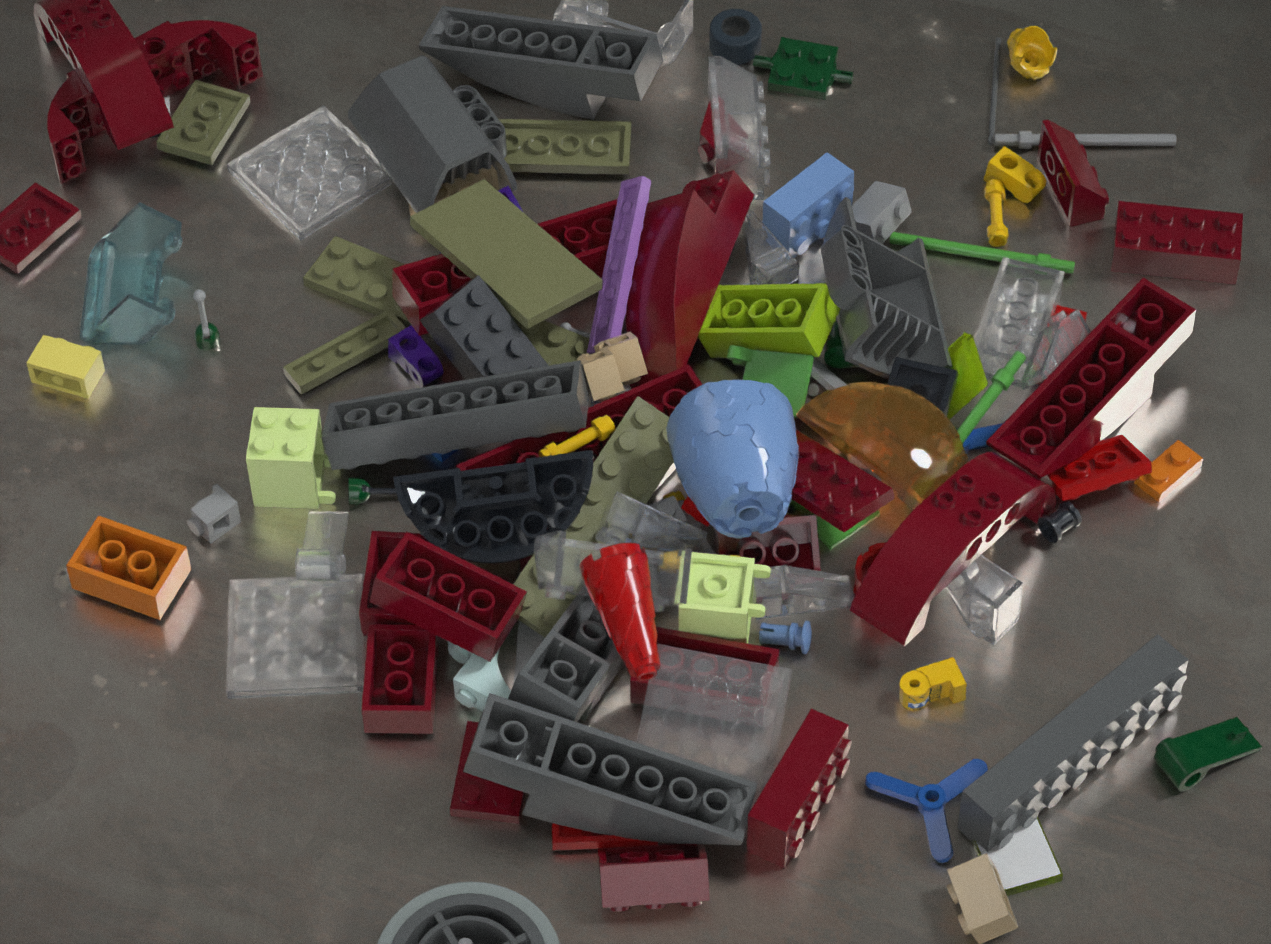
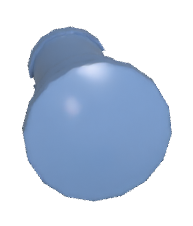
M806 620L803 627H799L798 623L793 622L790 626L761 623L760 628L763 631H759L760 644L789 646L791 650L801 647L802 654L808 653L812 641L810 621Z

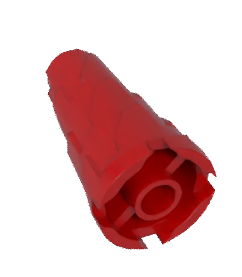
M620 543L599 549L601 558L594 561L591 553L582 560L579 565L581 577L600 614L609 637L612 638L616 650L626 665L629 675L636 677L638 681L650 680L657 675L661 664L657 647V630L654 620L656 615L651 591V576L645 548L643 546L640 549V545L637 543Z

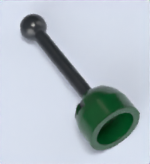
M349 478V504L365 503L371 495H397L395 488H371L368 482L363 479Z

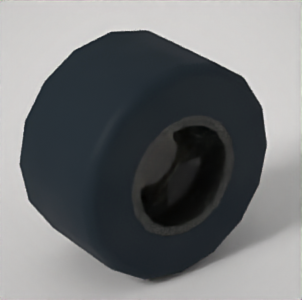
M728 9L714 16L710 22L709 48L713 56L719 61L740 65L750 62L755 58V54L758 55L761 51L762 24L753 13L743 9Z

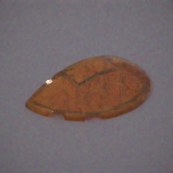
M877 382L850 383L818 395L796 413L799 419L847 456L850 453L898 492L897 497L913 510L968 462V455L965 453L960 435L945 414L924 397L900 386Z

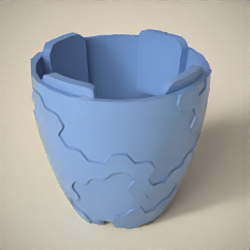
M752 380L708 382L687 393L671 413L666 427L667 439L675 468L686 493L704 518L718 532L728 537L741 539L751 536V532L758 531L762 534L773 530L783 521L789 508L799 459V445L797 443L793 409L788 398L772 384Z

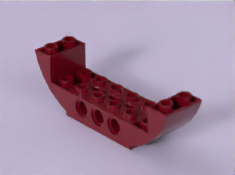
M192 20L172 24L166 21L134 38L151 69L163 98L194 83L195 80H200L218 69L238 89L263 77L257 34L238 25L211 20ZM75 70L66 74L67 80L55 94L47 115V130L60 184L76 178L87 171L81 143L106 130L98 104Z

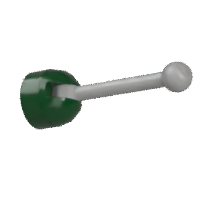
M196 290L193 293V298L198 303L201 324L195 328V344L200 349L210 350L218 346L220 335L217 327L207 322L204 306L205 292L203 290Z

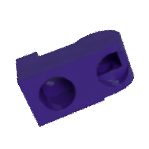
M412 325L388 339V357L395 364H399L406 373H409L418 387L422 388L444 375L440 360L421 336L417 334ZM407 339L405 344L399 345L402 340Z

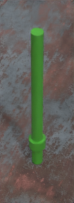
M893 232L890 235V244L907 246L919 237L923 240L925 250L1033 267L1038 272L1048 273L1051 270L1073 274L1075 262L1051 258L1050 254L1038 253L1037 256Z
M1016 351L1004 368H999L991 378L992 384L906 497L905 501L910 506H917L1003 390L1007 391L1013 383V376L1026 360V356L1023 353Z

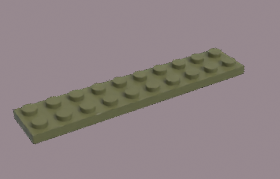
M334 236L303 277L304 286L374 315H379L390 309L406 328L411 325L392 297V269L405 265L404 263ZM509 313L549 366L577 361L576 358L587 353L589 338L545 320L527 329ZM429 333L424 334L430 338H433Z

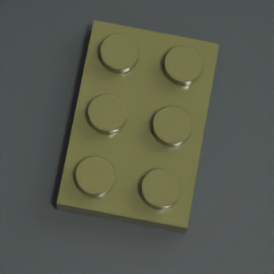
M195 80L171 117L174 128L162 132L157 139L158 150L213 165L250 105V96Z

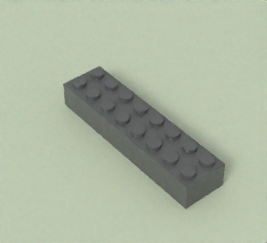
M581 360L329 403L321 438L331 469L343 468L350 470L360 465L384 464L390 460L402 458L415 459L421 455L432 453L445 454L452 450L467 447L475 449L485 444L509 443L516 439L527 437L541 438L547 434L563 431L575 432L580 428H586L590 393Z
M1157 634L965 788L962 792L957 828L976 846L979 844L987 852L995 846L999 849L1005 847L1013 838V831L1020 825L1023 828H1028L1038 817V813L1044 808L1054 807L1060 801L1065 791L1070 787L1077 788L1085 780L1087 773L1093 768L1099 769L1104 766L1115 750L1126 748L1132 742L1137 732L1142 728L1145 730L1149 729L1156 722L1159 714L1166 709L1170 711L1178 705L1182 699V685L1187 678L1185 673L1188 659Z

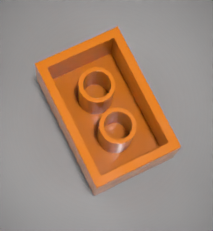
M99 515L66 565L72 589L161 620L192 570L187 546Z

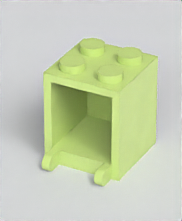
M254 407L246 464L255 507L319 509L320 504H333L335 502L336 494L334 492L321 491L324 469L331 466L321 438L323 432L319 409Z
M687 552L679 601V631L748 643L752 617H764L766 610L765 606L754 604V577L769 578L771 568L767 565L755 564V558Z

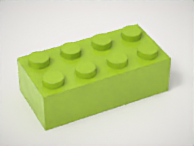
M826 283L718 285L698 338L711 358H727L730 345L751 350L805 354L819 357L840 312V308L831 299Z

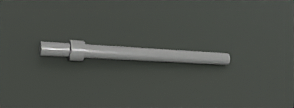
M1018 131V134H994V146H1018V149H1031L1032 146H1039L1040 134H1032L1031 131ZM1074 134L1079 145L1082 144L1083 146H1176V134Z

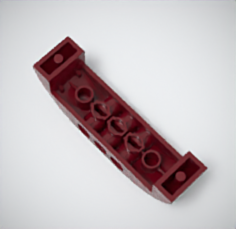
M43 0L34 4V18L38 31L46 43L56 41L98 104L107 134L117 150L174 128L163 96L142 51L109 0Z
M986 452L976 456L923 500L899 525L867 571L854 596L849 611L905 646L924 629L930 602L936 595L1023 516L1037 524L1040 517L1047 515L1055 508L1057 500L1054 489L996 452Z

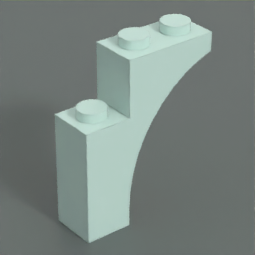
M448 641L449 654L456 661L464 664L453 678L455 698L462 705L468 708L474 707L483 712L489 693L508 699L511 690L505 683L498 667L499 650L492 661L489 662Z

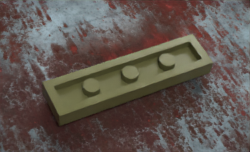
M388 309L283 366L284 375L302 395L387 348L388 339L406 327Z

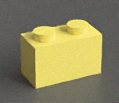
M46 335L42 336L26 362L32 383L87 399L90 398L105 372L101 351L90 346H81L68 342L63 338H53Z

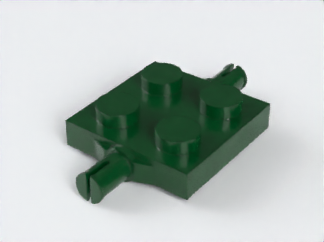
M781 37L777 52L772 58L755 54L753 60V67L770 69L768 90L826 100L828 90L834 84V81L852 84L854 72L837 69L836 62L839 55V47Z

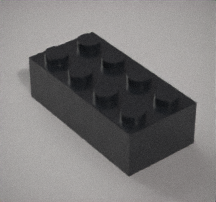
M479 275L462 284L419 320L465 380L549 366Z

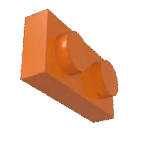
M1177 440L1151 462L1152 473L1140 476V478L1134 481V484L1160 502L1202 466L1203 458L1180 440Z

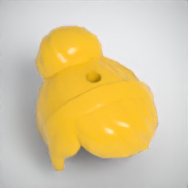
M1028 26L1024 29L1017 28L1010 33L1007 40L1010 64L1019 74L1027 79L1036 81L1037 79H1043L1049 73V67L1053 65L1056 59L1057 47L1052 46L1049 36L1042 28L1038 26Z

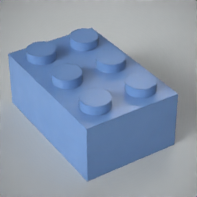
M827 152L764 200L762 243L788 262L798 254L802 255L812 243L819 238L825 237L829 222L839 203L847 197L851 200L852 205L854 171Z

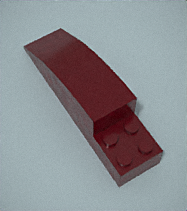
M734 170L721 174L717 173L698 181L693 180L685 185L682 193L647 203L638 246V256L632 276V286L626 306V333L631 332L637 337L648 374L640 376L641 379L638 382L629 384L628 387L630 389L684 367L688 362L754 197V193Z
M1142 278L987 440L986 445L1039 479L1078 459L1117 429L1152 395L1155 372L1193 332L1196 309L1147 279Z

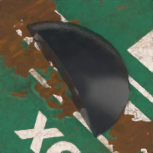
M593 450L526 459V462L463 471L460 468L396 476L393 477L398 500L404 513L420 531V534L431 544L466 561L488 564L506 563L520 560L542 551L560 535H563L580 514V509L590 491L594 465Z

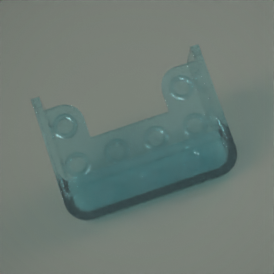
M139 202L96 243L88 260L80 327L81 340L91 345L145 344L147 341H152L159 330L173 321L176 312L174 303L166 297L159 300V292L163 283V276H161L162 264L168 256L179 250L183 241L181 236L182 222Z

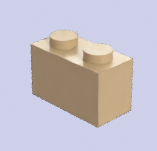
M987 853L947 870L952 882L947 885V889L954 904H960L962 914L958 915V920L965 935L972 934L978 944H982L1019 928L998 870Z

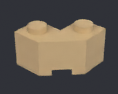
M631 332L601 341L594 346L595 353L590 355L589 353L582 354L576 358L577 361L581 360L590 393L589 396L593 401L603 402L615 397L617 393L624 391L623 385L636 383L641 379L640 376L648 374L638 339Z

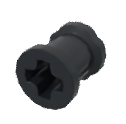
M1063 501L1052 514L1040 517L1037 524L1042 535L1048 541L1056 543L1061 539L1064 532L1070 528L1080 526L1082 518L1072 503Z

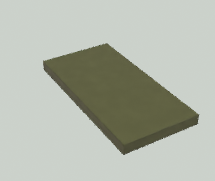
M485 179L410 216V226L470 279L479 275L505 310L527 329L602 290L603 280Z

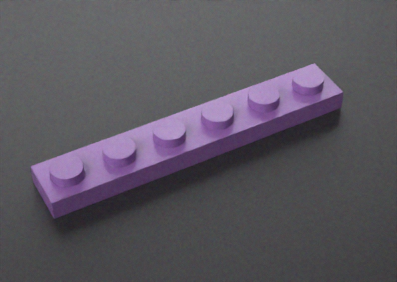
M644 176L621 181L602 275V290L599 291L587 349L589 355L595 353L594 346L599 342L621 335L629 291L632 286L635 261L638 256V246L643 229L646 206L649 200L651 180Z

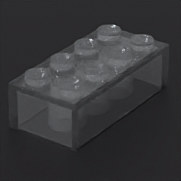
M1003 257L974 341L985 379L991 380L999 368L1003 369L1013 354L1019 351L1026 356V360L1013 376L1014 381L1011 385L1031 389L1048 330L1061 297L1064 271Z

